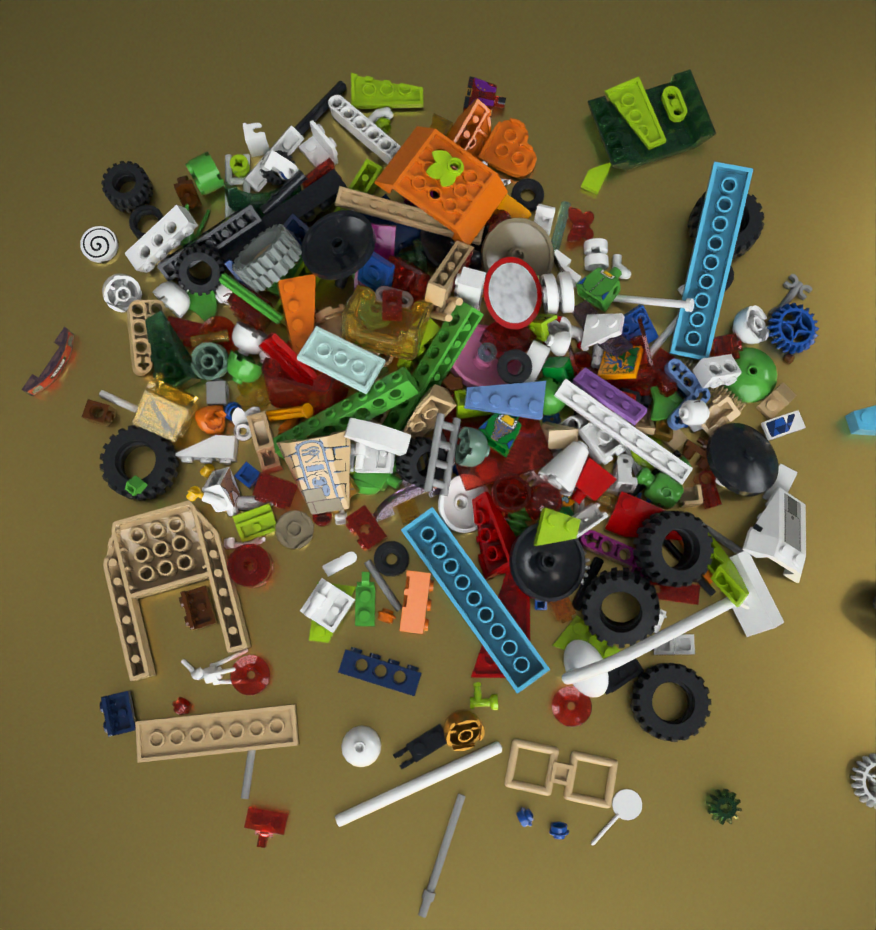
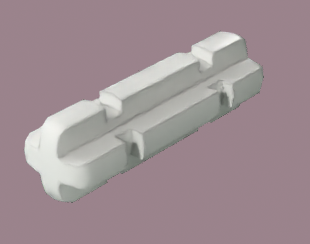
M596 343L593 346L591 361L593 368L599 369L604 343Z

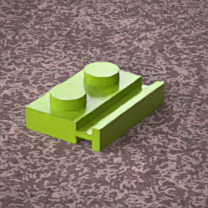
M270 503L232 516L242 543L275 531L277 521Z

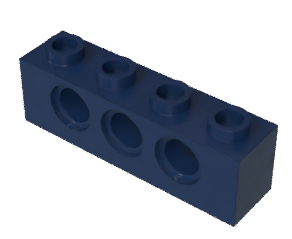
M351 647L350 650L345 649L338 673L415 696L422 674L418 672V667L408 664L407 668L399 666V661L389 659L386 662L380 660V655L370 653L367 656L361 654V649ZM360 659H364L367 662V668L364 671L357 668V662ZM378 665L386 667V674L382 677L376 674V667ZM397 671L405 673L406 677L403 682L395 680L394 675Z

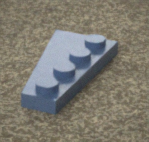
M546 381L467 387L464 408L541 420L543 417Z

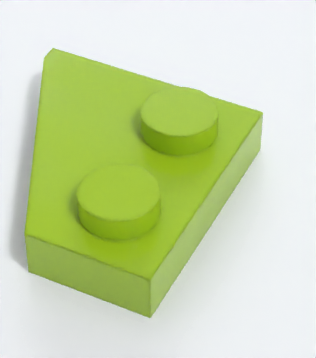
M543 508L534 546L577 539L581 519Z

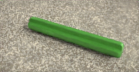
M226 273L221 275L219 278L221 284L274 323H281L284 318L281 313Z

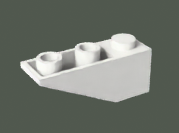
M215 435L177 452L175 456L185 463H193V460H200V463L205 464L219 461L220 464L230 465L231 462H237L238 439L236 436Z

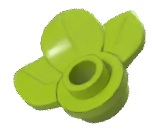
M433 151L432 156L435 163L427 169L426 173L433 179H440L442 187L451 186L455 182L456 177L462 174L464 170L463 162L459 158H452L447 151ZM451 166H455L457 170H453Z

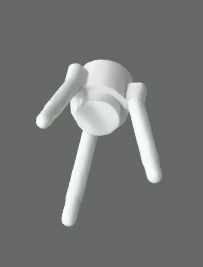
M248 649L239 651L218 662L211 663L210 667L204 668L203 676L207 684L213 682V685L248 684L249 680L221 679L223 674L233 672L236 668L232 667L222 670L221 667H218L247 653Z

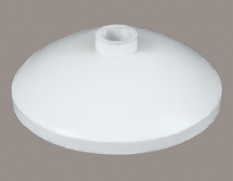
M466 474L451 478L448 496L439 495L438 510L440 517L445 525L453 531L468 533L478 529V526L474 523L472 499L485 491L489 493L488 488L479 478Z

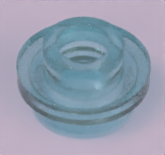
M483 343L478 349V355L485 362L492 361L497 356V348L492 343ZM487 348L491 350L489 356L485 354Z

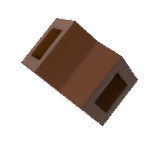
M451 373L441 384L444 388L448 389L449 393L463 389L461 377H454Z

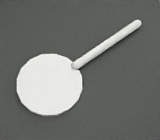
M623 789L615 794L612 807L616 815L593 839L591 845H595L618 818L632 820L639 816L642 811V801L638 793L630 789Z

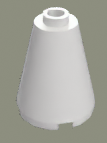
M573 441L538 472L540 479L553 490L555 488L560 489V494L571 496L589 454L588 446L581 441Z

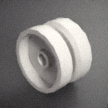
M559 272L557 278L552 273L543 274L541 276V290L545 314L555 315L559 308L562 313L573 312L574 288L570 272Z

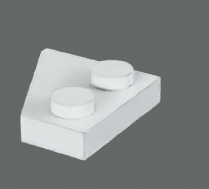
M622 313L587 314L581 349L587 351L589 346L596 343L602 344L609 338L621 335L625 316Z

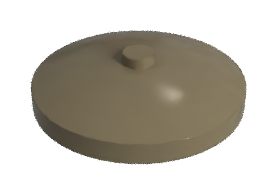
M511 218L495 225L486 235L481 248V264L486 274L496 261L505 257H516L527 262L539 276L540 284L541 276L543 274H550L553 268L554 249L551 239L540 225L529 219Z

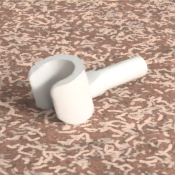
M182 659L181 663L191 672L193 679L199 681L204 678L201 667L195 670L185 659Z

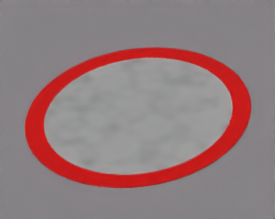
M505 257L496 261L488 270L485 277L483 294L490 315L497 323L509 329H521L528 326L538 315L542 302L541 284L533 268L522 259Z

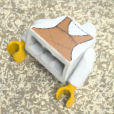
M206 464L200 470L202 476L209 477L202 488L204 493L201 492L198 486H192L188 490L186 498L190 501H195L199 497L201 501L211 504L216 512L226 511L230 517L236 515L239 512L236 503L240 497V491L230 467L215 470L212 464Z

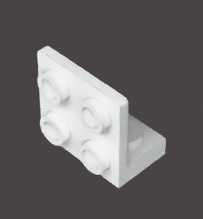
M312 120L309 123L313 136L299 145V150L322 176L338 164V152L335 149L337 145L331 137L328 138L324 134L323 127Z

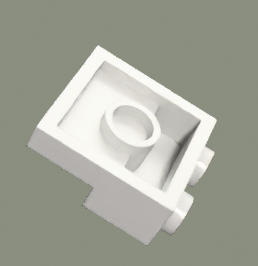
M592 422L578 431L579 436L589 447L587 450L590 457L599 465L603 463L605 466L614 459L612 455L616 454L619 456L627 450L623 444Z

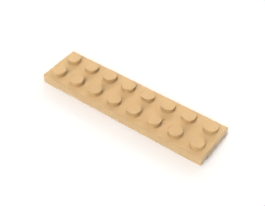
M296 704L135 722L137 763L299 745Z

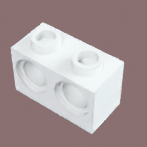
M732 354L703 358L693 368V372L702 388L732 385L742 373Z

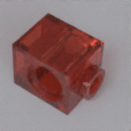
M389 289L382 292V321H402V291ZM391 302L396 303L395 306H390L388 304Z
M736 333L717 336L713 339L715 356L732 354L734 359L740 358L739 351H743L742 341L737 340Z

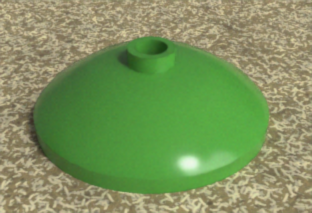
M750 347L740 348L730 353L742 373L737 377L735 383L729 386L724 385V389L728 388L727 393L731 391L730 396L735 393L734 398L738 396V401L742 399V402L746 403L758 402L769 396L777 383V369L773 360L765 352ZM750 369H753L755 374H751Z

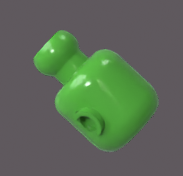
M643 467L636 475L638 484L646 486L644 490L645 497L651 500L653 505H658L662 509L668 510L675 506L684 492L683 486L663 472L653 475L649 468Z

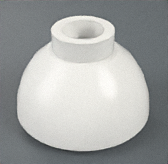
M566 331L549 335L546 345L551 348L554 355L563 357L569 349L571 335Z

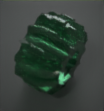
M724 788L722 792L716 789V796L709 794V797L713 800L712 802L706 801V805L711 806L707 813L713 814L712 820L717 821L719 819V823L724 825L725 821L732 824V817L739 819V816L735 813L736 811L741 812L742 808L737 807L741 800L735 799L736 793H729V790ZM727 804V808H720L721 805Z

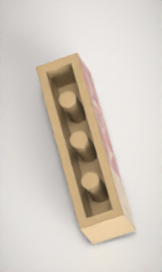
M460 241L455 242L429 280L424 301L441 308L444 306L455 289L457 273L461 274L463 267L468 268L474 250L473 246Z

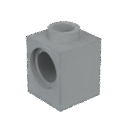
M219 378L206 382V401L208 406L223 405V408H225L229 403V385L223 379Z

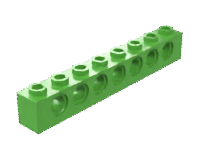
M465 302L460 306H456L451 314L452 320L450 322L444 321L412 374L416 379L419 394L393 407L384 420L383 426L403 432L425 393L434 384L441 386L442 381L446 378L482 319L483 313Z
M405 367L396 370L373 383L367 394L358 391L273 438L275 453L285 461L277 442L296 439L297 441L343 431L347 428L349 418L364 421L375 418L419 394L416 379Z

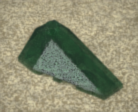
M159 311L146 319L148 343L151 344L152 350L150 357L155 371L153 378L159 392L169 395L188 389L203 380L193 372L191 368L192 357L164 313Z

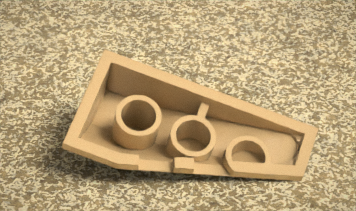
M434 384L421 398L403 432L411 435V438L414 439L418 436L426 437L435 428L437 413L445 414V418L456 406L448 389Z

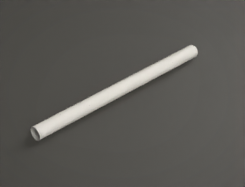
M498 741L493 742L335 815V820L338 826L341 827L501 753L502 745Z

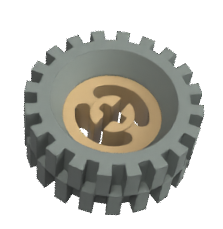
M276 224L272 228H267L265 232L262 231L257 238L254 237L251 240L252 242L249 245L247 244L243 251H240L239 257L235 258V263L232 267L233 271L253 292L263 291L266 287H271L274 282L277 283L280 277L285 276L288 270L295 266L294 262H297L302 254L301 245L282 224L278 226Z

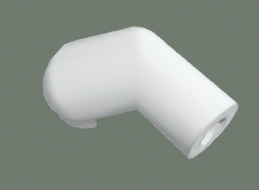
M614 254L612 257V268L617 267L621 271L622 275L619 278L629 279L631 271L622 265V255Z

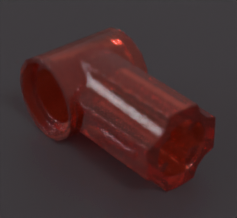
M711 470L698 472L693 479L695 485L701 484L704 509L722 505L715 484L716 477ZM702 474L707 476V484L701 481Z

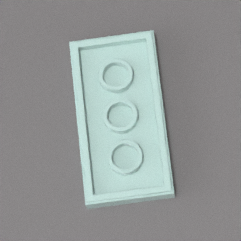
M318 326L314 328L297 355L298 361L365 394L368 393L386 363L385 359Z

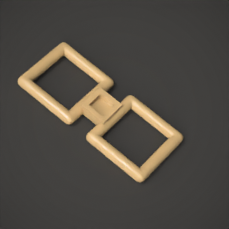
M521 739L512 740L504 781L506 787L549 796L552 793L553 783L565 785L563 796L566 800L602 808L611 807L618 768L617 760L573 751L569 764L557 762L559 755L557 747ZM519 748L550 754L545 787L513 780ZM578 760L609 766L604 799L572 793Z

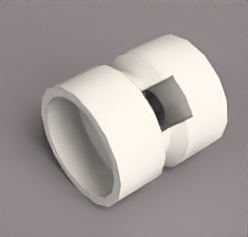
M593 238L584 242V254L586 255L584 258L585 270L593 272L600 267L604 270L609 267V257L606 255L608 253V241L606 239Z

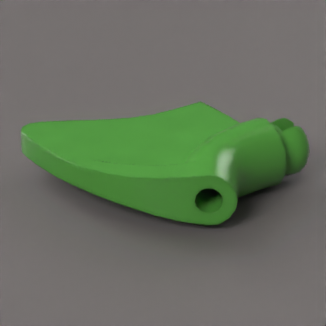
M189 290L187 292L191 302L189 310L196 312L206 324L212 326L218 309L215 291L212 290L208 295L203 293L202 296H198V293L190 294Z
M665 380L663 386L650 388L653 398L651 420L660 421L667 419L684 400L678 395L672 380Z

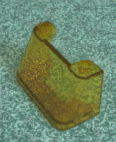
M357 285L342 312V338L365 350L405 360H414L418 355L432 312V303L419 300L413 304L412 310L376 302V294L371 288Z

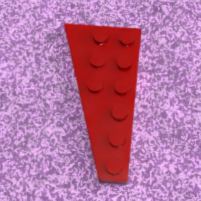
M511 571L505 574L498 598L531 642L530 597L519 589L512 577ZM482 645L471 678H506Z

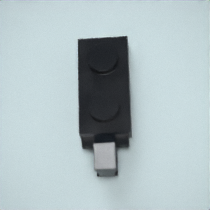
M636 658L608 671L609 683L605 691L606 695L613 693L644 672Z

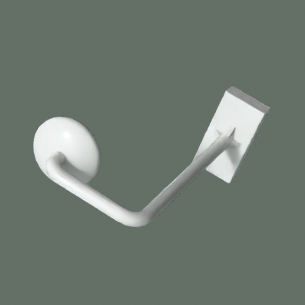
M742 551L729 557L749 592L740 607L737 608L726 597L605 659L588 642L573 640L566 646L564 651V667L566 672L562 675V681L567 685L573 684L576 689L586 696L599 697L607 690L609 683L608 671L634 660L733 608L747 637L776 628L785 622L751 555L746 551Z

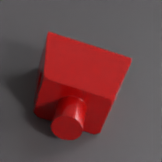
M587 457L575 486L576 491L570 499L578 505L581 504L585 497L596 501L617 479L593 459Z

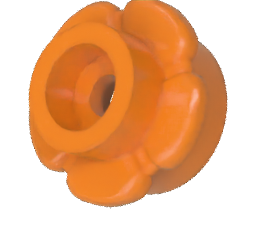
M383 608L382 611L377 612V619L382 622L392 624L393 619H396L392 610Z

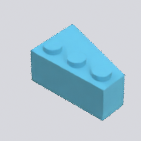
M876 405L853 411L845 416L851 434L876 435Z

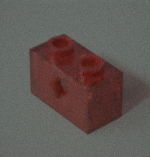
M365 505L346 517L348 523L345 525L352 534L356 532L359 537L357 542L363 550L367 548L368 551H371L388 539ZM363 525H365L366 527L370 526L368 528L369 533H361V531L363 530Z

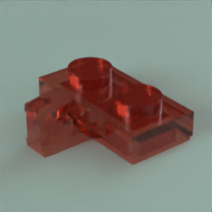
M249 806L244 828L255 830V835H259L257 847L265 848L267 847L269 837L273 838L274 834L285 835L289 814Z

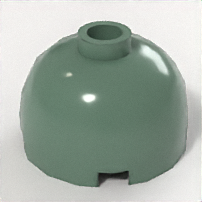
M209 342L196 346L191 354L193 356L191 368L199 378L217 380L227 373L229 354L222 345Z
M463 427L458 434V438L461 440L459 445L456 446L455 462L461 466L474 467L479 465L489 455L490 446L486 436L480 430Z

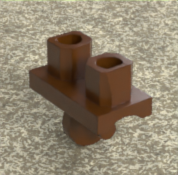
M188 176L177 178L178 183L174 184V188L182 206L185 208V204H189L190 209H194L195 206H202L192 179L189 180Z
M701 437L697 439L696 442L702 445L701 448L687 439L684 443L686 446L681 455L691 460L696 452L699 453L702 457L696 465L706 470L709 464L705 449L710 437L706 440Z

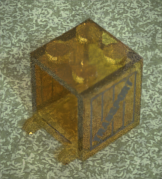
M159 372L154 380L148 383L132 424L176 443L179 437H184L192 424L190 420L199 407L196 404L198 397L163 382L164 374Z

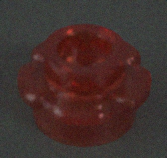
M178 697L176 701L172 702L175 713L178 715L189 714L192 705L187 699Z

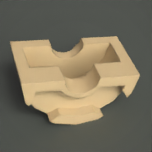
M717 394L711 399V403L707 405L710 411L709 418L701 426L710 437L718 428L737 418L741 412L729 396Z

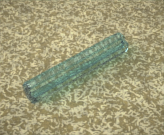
M561 202L551 240L554 252L556 249H560L571 207L570 202Z

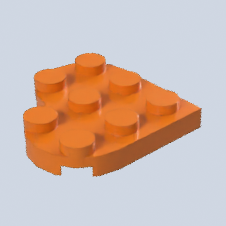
M514 118L504 120L503 122L499 121L482 148L478 160L481 162L485 161L488 166L509 176L520 179L526 178L534 170L537 157L533 147L527 143L529 135L525 124Z

